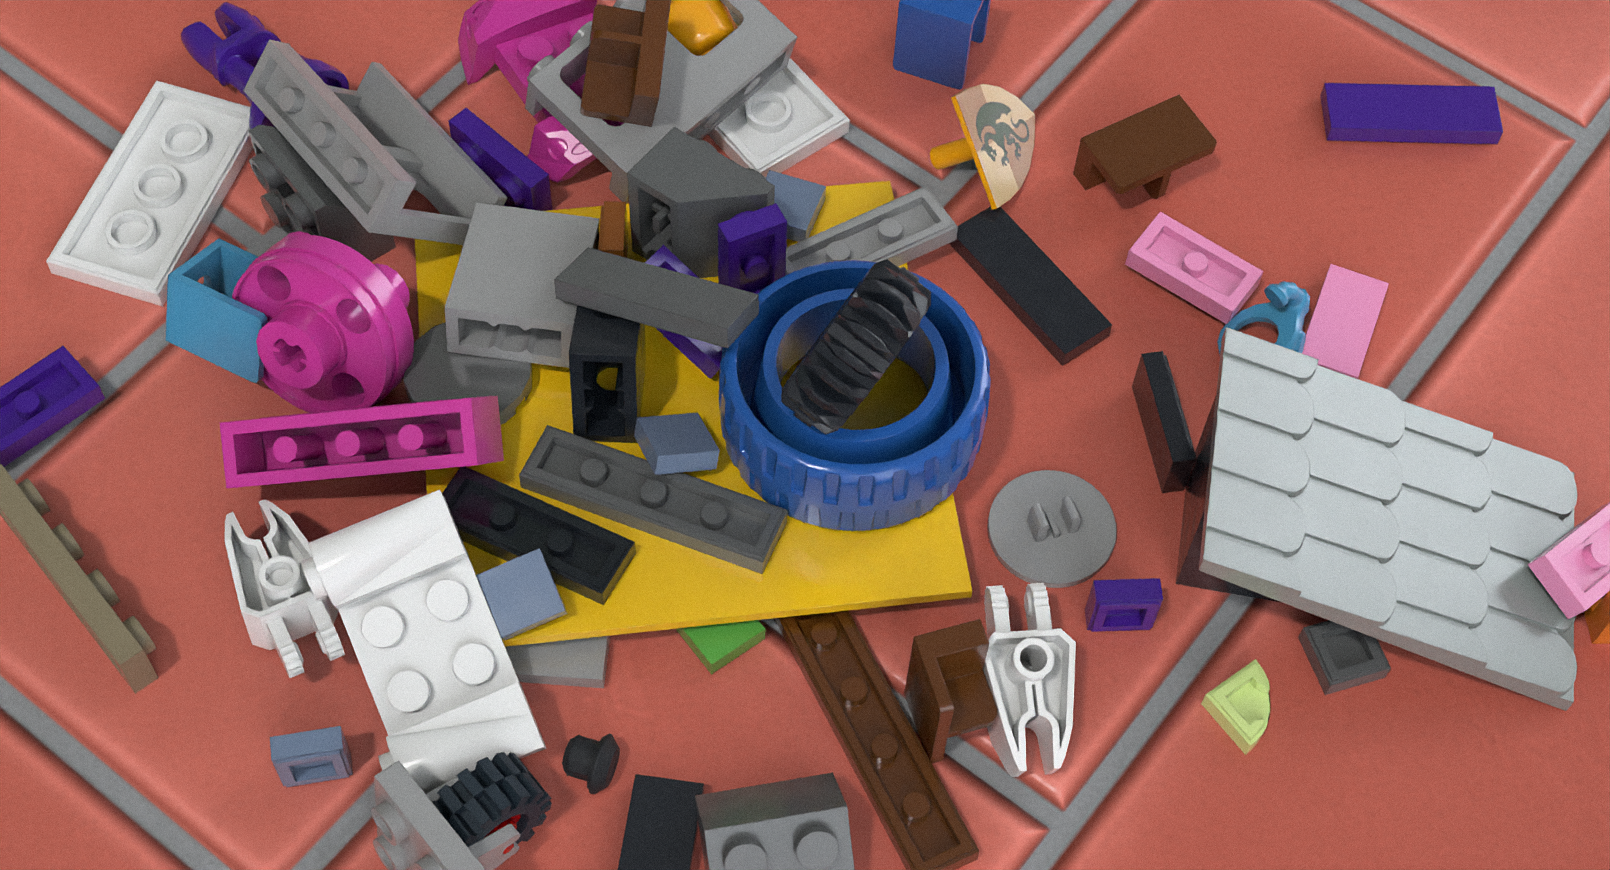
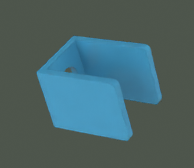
M218 238L168 274L166 341L248 381L257 383L264 376V364L258 355L256 340L259 330L267 324V317L264 313L233 299L232 295L238 280L258 256ZM201 277H204L203 284L197 282Z

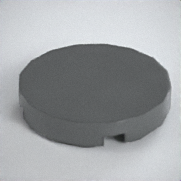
M445 322L432 327L415 341L412 363L404 373V385L411 403L498 396L500 424L502 425L516 414L515 408L522 403L524 397L525 401L527 400L532 390V364L447 352Z

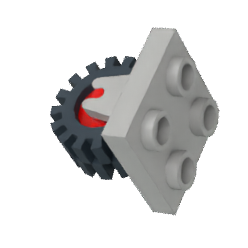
M505 752L496 753L491 761L488 757L477 761L475 770L470 772L466 768L457 774L456 778L426 794L398 760L374 776L376 806L371 809V814L377 825V838L373 840V845L380 860L388 870H494L519 850L518 844L521 841L527 842L535 834L532 830L533 827L543 824L547 818L545 812L551 810V797L516 754L512 752L508 755Z

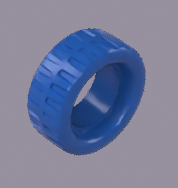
M860 260L825 262L799 269L777 279L758 293L759 314L729 348H722V360L719 371V411L722 436L726 442L728 455L733 465L740 471L741 478L750 489L759 494L765 502L788 510L790 517L804 523L834 530L868 531L896 526L924 515L937 504L945 501L957 489L960 481L967 477L974 465L976 454L980 450L988 416L991 386L988 352L982 343V335L979 329L968 316L966 310L942 288L916 273L913 274L919 278L918 282L931 291V305L896 358L909 365L919 374L926 386L928 395L913 412L892 424L865 430L839 428L838 431L825 435L813 426L809 428L793 416L794 412L781 402L782 386L780 382L786 372L794 363L805 357L806 353L858 283L877 262Z

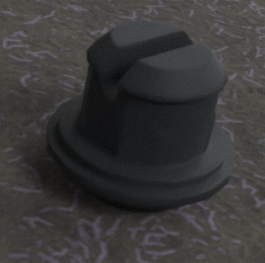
M610 733L603 736L600 741L583 737L579 734L570 739L562 760L563 769L567 776L587 781V788L590 794H596L609 786L617 767L620 748Z

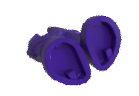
M224 2L216 9L215 17L226 39L222 40L207 25L197 21L182 30L181 41L191 57L211 73L222 86L226 87L230 84L247 98L251 104L249 116L250 129L257 125L275 127L243 90L269 39L279 42L281 40L274 33L265 29L261 21L256 16L251 15L246 9ZM300 55L326 85L349 89L347 78L337 68L321 60L310 59Z

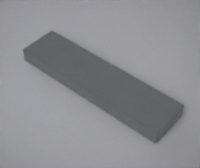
M549 425L546 426L519 474L521 488L763 574L787 523L788 510L685 473L655 475L645 459Z

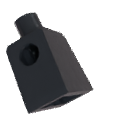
M577 305L569 347L574 435L591 441L637 443L634 433L636 420L638 417H641L646 364L644 324ZM607 368H618L615 390H606L599 386L597 376L601 371Z

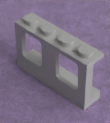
M617 0L613 7L643 12L645 0ZM720 0L740 19L741 25L703 56L692 54L667 30L660 95L652 127L630 123L614 127L608 125L603 119L583 116L580 113L581 98L569 86L585 74L592 21H589L577 31L570 42V47L559 56L554 58L552 55H548L534 66L527 77L529 83L525 109L532 116L542 108H545L612 172L609 189L622 202L627 204L629 202L627 172L673 127L678 128L695 139H703L788 65L797 36L759 0Z
M269 39L243 91L369 233L464 245L476 202L500 206L505 204L508 197L381 63L371 62L357 91L326 85L290 44ZM412 190H416L423 194L441 214L403 209V206Z

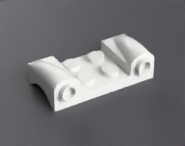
M440 489L308 543L312 557L301 561L307 582L316 600L329 596L333 606L339 610L388 734L386 741L389 752L378 756L382 771L399 760L426 794L456 778V775L466 768L470 772L475 770L477 761L488 757L491 761L496 753L505 752L508 755L512 752L521 759L546 749L455 521Z

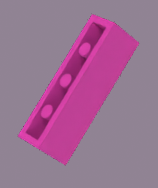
M498 396L435 400L220 422L226 489L474 466L504 461Z

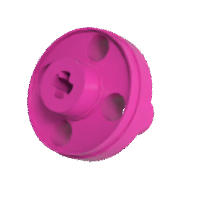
M300 231L289 233L256 258L240 277L234 288L233 299L264 313L267 317V324L259 330L256 340L258 355L264 364V376L261 380L285 401L306 412L314 413L372 407L383 400L404 379L405 371L412 363L414 337L411 321L406 310L410 296L404 279L387 265L373 264L362 254L341 242Z

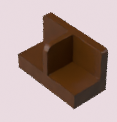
M645 0L643 12L606 5L595 6L580 113L583 116L652 127L660 95L671 0Z
M1177 95L1082 137L1073 175L1085 190L1107 181L1117 194H1124L1142 185L1152 198L1157 199L1165 195L1172 171L1212 154L1215 151L1217 141L1183 98Z
M980 619L921 634L913 638L904 695L923 749L931 763L943 760L948 738L989 727L996 720L997 706L983 672L989 641Z

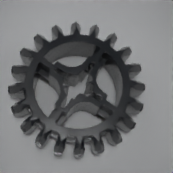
M888 259L877 262L871 267L819 335L782 388L781 402L794 412L793 416L809 428L813 426L825 435L838 431L844 425L849 416L854 413L890 364L895 360L931 305V291L918 282L919 278L905 267L899 268Z

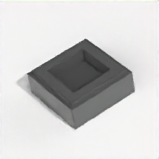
M1328 620L1303 627L1298 636L1325 695L1383 679L1391 669L1376 638Z

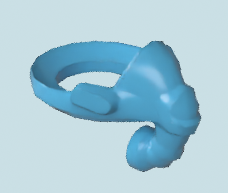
M1282 281L1279 284H1269L1264 289V293L1271 302L1257 304L1242 310L1222 328L1217 341L1219 355L1226 327L1238 331L1245 325L1254 322H1267L1274 325L1279 331L1275 344L1302 353L1306 334L1302 331L1304 319L1310 310V296L1308 292L1297 287L1294 282Z

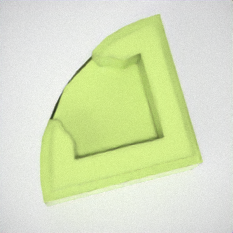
M1255 659L1205 694L1201 703L1245 755L1258 743L1268 724L1270 717L1269 680L1261 665Z

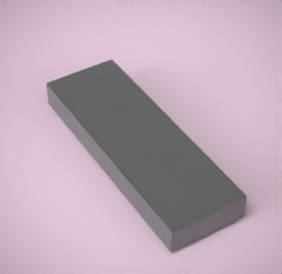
M589 247L554 279L556 299L724 348H729L759 314V294Z

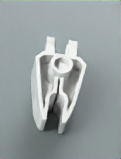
M264 499L259 501L265 525L269 531L263 537L268 555L260 539H250L244 534L233 512L226 515L224 541L241 613L251 643L267 650L276 648L289 678L304 673V660L297 643L294 642L296 639L316 631L315 636L322 652L327 654L330 661L345 655L338 633L333 625L339 610L333 606L329 596L316 600L310 589L301 565V561L312 557L308 540L287 513L272 502Z
M1044 583L1027 584L1024 595V608L1028 630L1011 631L1009 602L1003 585L986 586L984 605L989 648L983 672L997 706L996 720L987 729L991 743L1011 777H1018L1027 771L1025 727L1033 730L1037 736L1045 775L1053 774L1061 768L1073 728L1076 642L1061 628L1052 629L1048 591Z

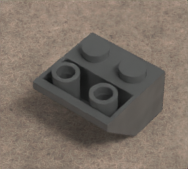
M257 125L248 130L256 155L249 159V163L256 178L267 192L260 199L268 216L278 228L287 225L292 232L300 231L336 240L356 250L371 262L396 248L393 236L369 233L276 127Z
M673 127L627 172L632 251L646 259L649 250L657 251L665 245L699 278L717 277L718 223L730 220L741 212L755 211L774 204L775 185L768 182L758 171L744 168L718 153L705 140L695 139L678 128Z
M833 772L695 795L705 870H855L848 808Z

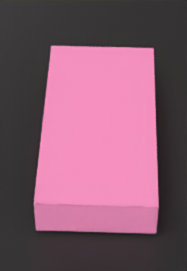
M1330 264L1306 331L1302 354L1319 359V366L1358 379L1389 283Z

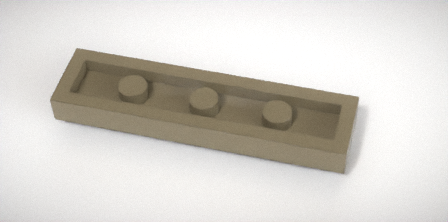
M0 464L1 517L136 694L158 679L147 657L149 653L156 649L155 644L134 616L122 622L111 608L119 603L120 600L102 573L96 569L86 575L76 561L85 555L65 525L61 523L51 529L42 516L49 512L50 509L32 482L27 478L16 484L3 465Z

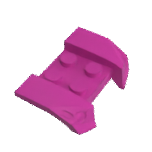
M597 0L477 1L465 11L458 37L460 57L468 85L478 82L496 63L525 104L529 83L527 77L531 70L544 57L552 55L556 58L570 47V42L577 31L583 25L592 21ZM585 74L569 86L581 99ZM542 108L533 116L538 124L534 126L527 157L548 173L550 180L558 183L569 179L586 165L597 159L545 108ZM603 119L608 125L614 127L624 124V122Z

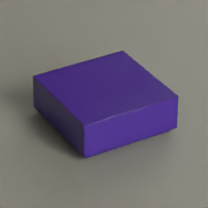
M1160 578L1094 580L1084 609L1087 630H1091V632L1150 630L1153 627L1163 601Z

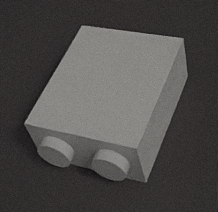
M476 202L445 304L447 352L569 368V347L577 305L556 299L554 279L588 247L596 250L599 249L600 218Z

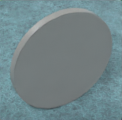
M1041 470L1021 475L1010 481L1000 490L990 508L987 532L994 554L1001 564L1016 577L1028 583H1044L1048 588H1063L1089 580L1106 565L1116 541V522L1109 503L1093 485L1070 473Z

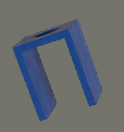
M900 0L893 68L897 71L954 89H962L966 78L971 41L981 43L984 40L991 0Z

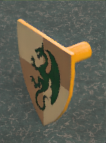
M981 84L964 89L951 97L965 137L932 147L930 150V160L932 165L937 170L974 159L993 210L1009 201L1022 187L1027 176L1034 149L1035 114L1018 97L1003 88Z

